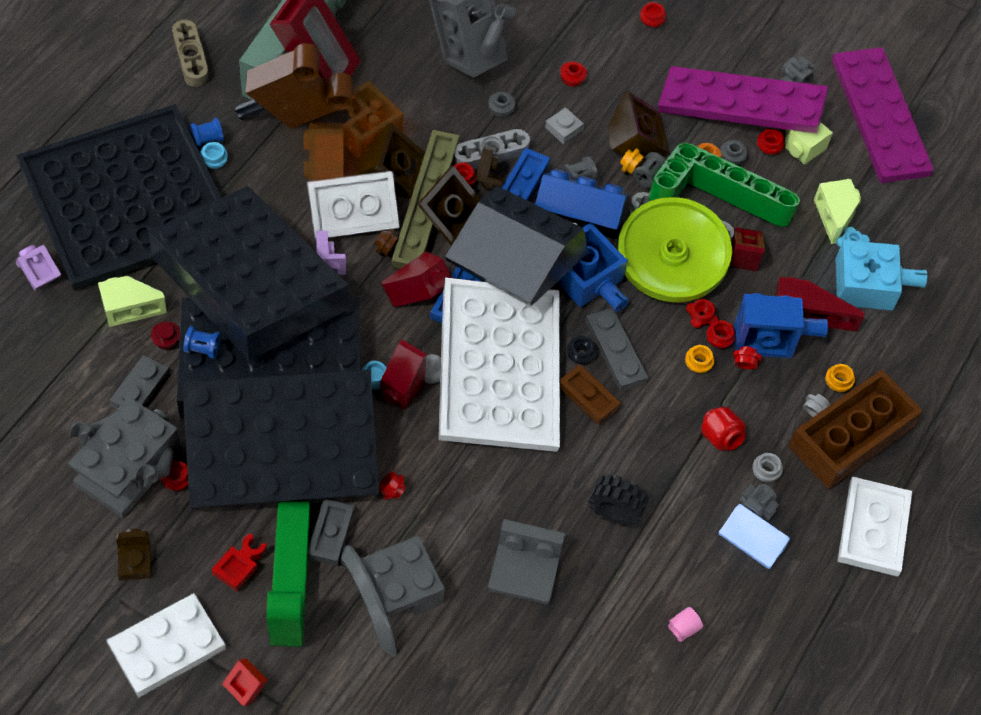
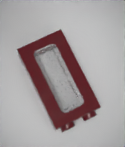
M286 0L269 24L287 53L294 51L300 44H312L319 49L318 75L327 83L330 76L336 73H345L352 76L361 61L325 0Z

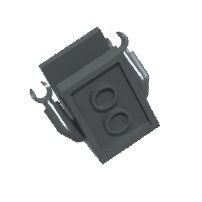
M429 0L445 63L474 78L508 60L506 54L507 44L502 36V31L505 27L503 23L504 20H513L515 18V7H510L509 4H499L496 6V0Z
M128 397L113 414L95 423L74 422L72 424L69 438L79 437L78 444L83 447L70 460L68 466L79 473L73 480L74 487L123 519L155 481L169 476L173 461L182 452L178 428L169 423V418L161 410L155 409L152 412Z

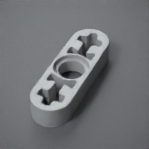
M514 129L462 142L456 146L454 164L467 163L473 169L478 168L482 149L485 145L495 146L499 149L495 153V155H499L498 162L520 157L525 148L529 149L530 137L525 131Z

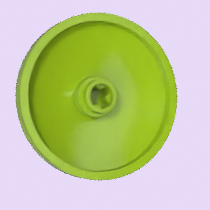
M667 197L647 202L631 213L621 229L618 251L628 260L625 276L638 290L652 298L666 302H688L709 294L722 282L731 261L732 244L725 225L710 209L689 199Z

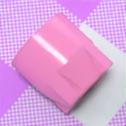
M687 607L669 620L670 624L668 625L680 642L703 628L701 619L690 607Z

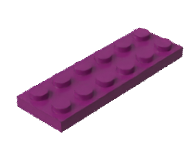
M883 47L834 53L832 57L834 68L880 184L931 177L934 169Z
M671 66L658 103V110L663 113L818 133L828 95V86Z

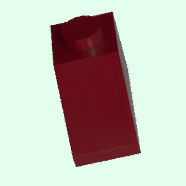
M424 252L382 281L381 285L391 305L398 307L433 298L443 291L445 278L452 277L442 258Z
M404 340L398 343L381 378L380 395L390 405H397L405 410L425 385L427 354Z

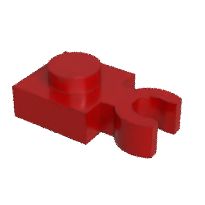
M251 533L243 539V548L240 551L232 546L212 568V574L236 592L257 570V563L253 560L262 558L267 551V545L264 542L257 549L249 547L254 542V535Z

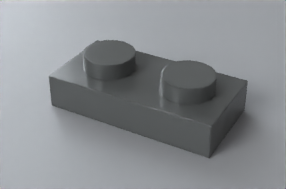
M143 355L111 397V406L118 409L130 397L146 407L168 377V367Z
M324 499L307 552V559L338 566L354 513L353 505Z

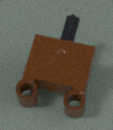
M300 44L294 51L281 54L278 58L247 71L245 93L252 100L236 106L235 112L237 117L243 120L267 110L292 129L336 110L350 108L353 104L354 81L348 74L336 73L330 76L327 83L318 75L319 49L312 44Z

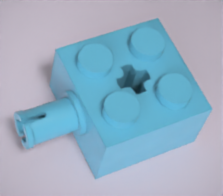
M843 240L836 256L837 297L855 307L893 311L902 293L901 285L925 288L927 271L903 269L900 265L899 245Z

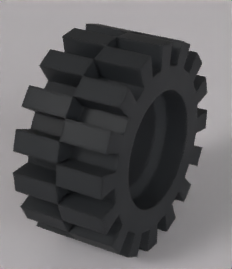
M603 475L598 478L588 503L591 509H595L594 513L596 515H602L603 520L609 519L614 525L620 523L622 527H626V525L634 527V525H638L649 502V497L646 496L645 490H639L640 486L638 484L632 485L631 480L627 478L624 481L618 475L615 478L612 475H607L606 477Z

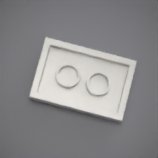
M392 171L307 182L315 239L316 231L328 230V237L399 228Z
M852 477L849 484L837 562L899 576L902 570L912 491Z
M194 593L107 640L111 651L138 698L226 649L223 640Z

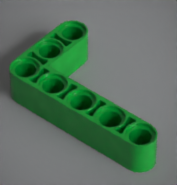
M681 143L674 149L656 173L648 196L649 202L660 198L678 197L687 183L781 227L791 224L800 201L794 192L690 143Z
M278 502L272 591H268L267 626L270 646L303 647L310 502Z

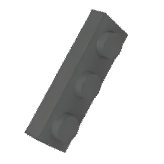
M613 308L587 315L585 323L619 391H625L646 384L648 376Z

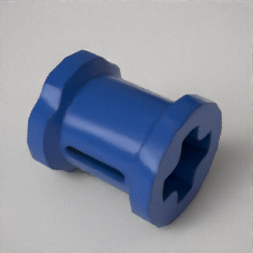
M213 118L212 122L200 125L190 124L193 141L197 148H200L201 144L213 141L224 142L218 118Z
M190 326L184 340V352H199L207 354L211 359H215L220 348L221 333L215 332L210 334L198 331L196 327Z

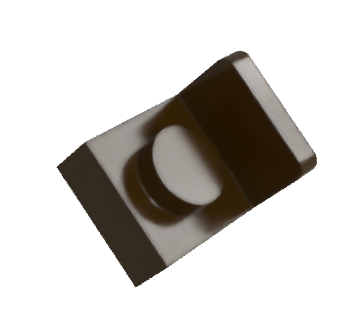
M485 145L482 149L476 181L482 182L481 186L489 189H494L496 186L503 187L506 178L491 175V171L496 172L499 155H495L496 147Z
M127 529L124 532L116 533L119 581L151 579V543L148 531Z

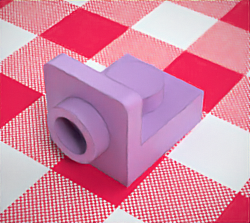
M328 230L316 231V253L338 275L346 274V254H334V242H328Z
M31 245L19 252L20 257L17 258L16 265L18 268L21 267L34 290L61 276L44 245L38 248L35 245Z

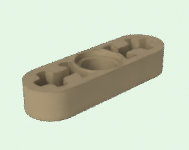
M180 20L173 25L172 31L183 76L188 85L200 87L207 83L209 75L198 31L192 21ZM182 32H187L189 40L184 41ZM187 50H195L198 52L195 56L188 57L183 54ZM197 66L199 75H194L192 67Z

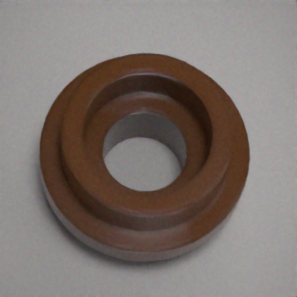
M390 229L388 232L383 230L376 239L374 245L378 247L376 253L379 255L383 253L387 256L396 244L399 237L394 234L393 229Z

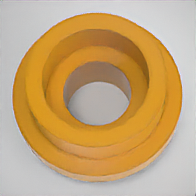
M636 148L633 152L628 150L620 161V164L623 165L622 172H628L632 175L633 171L640 166L644 156L640 154L639 149Z
M696 345L687 351L685 363L691 371L705 373L713 367L714 355L707 346ZM695 359H701L703 362H698Z
M837 364L828 369L825 380L832 390L846 392L853 387L855 376L849 366Z

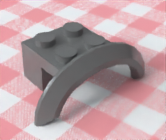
M419 536L361 559L350 545L344 546L340 562L348 569L362 596L380 649L388 655L395 657L397 656L396 647L387 617L411 608L413 615L416 616L441 606L444 601L445 588Z

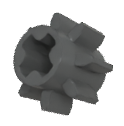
M800 56L798 59L792 57L782 67L781 72L785 75L782 80L810 84L814 78V73L811 71L814 65L803 56Z
M749 484L739 499L744 507L760 518L763 517L766 521L773 516L776 508L779 506L775 502L777 499L775 491L765 484H759L756 488Z

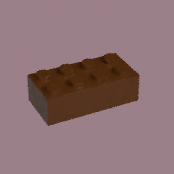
M881 369L798 427L788 447L829 490L911 431L923 410Z

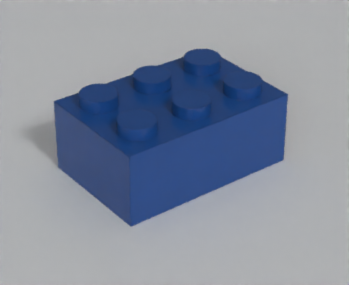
M557 169L551 170V173L543 174L535 205L553 213L616 230L620 227L628 194L623 193L624 187L609 183L605 187L597 186V180L583 176L578 177V180L569 178L570 173Z

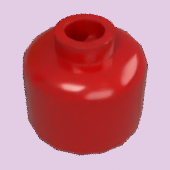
M719 407L711 409L705 414L701 426L702 435L719 451L734 450L745 439V423L730 408Z

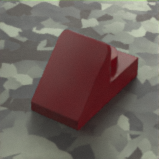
M735 227L730 267L757 271L765 250L762 231Z

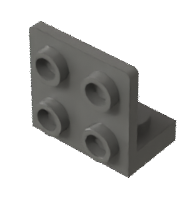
M503 519L488 590L533 602L549 604L565 533Z

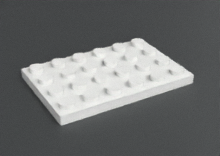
M445 278L443 287L438 440L558 451L560 447L559 290L549 289L537 302L530 306L487 282Z

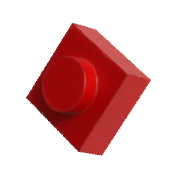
M243 658L237 661L222 685L243 706L252 704L268 680L247 658Z

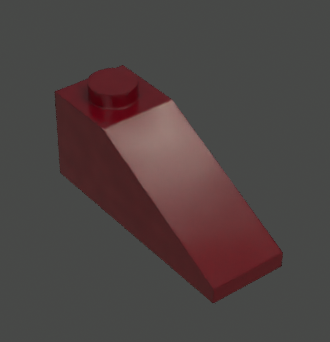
M779 277L774 296L787 295L793 298H802L803 318L827 319L828 328L858 332L864 318V311L808 280L796 277Z

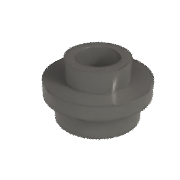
M497 92L490 96L488 107L494 116L500 118L507 117L515 108V100L508 93Z
M736 140L724 142L720 149L721 158L735 165L742 163L747 156L745 145Z

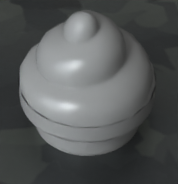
M430 354L426 358L425 382L435 384L440 381L441 357Z

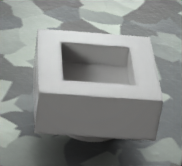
M567 108L546 120L545 128L563 144L583 131L584 126Z

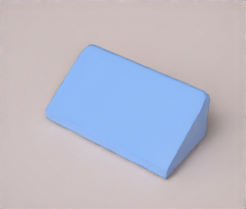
M738 504L718 533L767 569L772 567L790 540L788 536L741 504Z

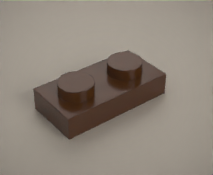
M580 364L559 380V388L598 426L620 409L621 402Z

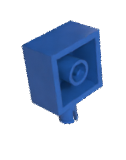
M589 223L583 227L588 254L567 272L557 284L580 308L596 297L602 296L615 312H619L620 308L624 309L629 303V298L615 285L624 280L628 260L592 223Z
M759 293L744 294L734 323L736 333L734 351L740 350V347L747 346L757 349V353L762 356L792 358L800 336L826 337L828 322L827 319L803 318L802 298H793L787 295L765 296Z

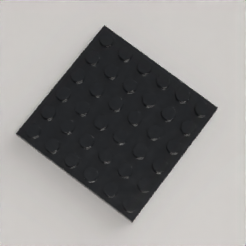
M176 104L16 155L73 291L156 263L151 257L149 231L221 198Z

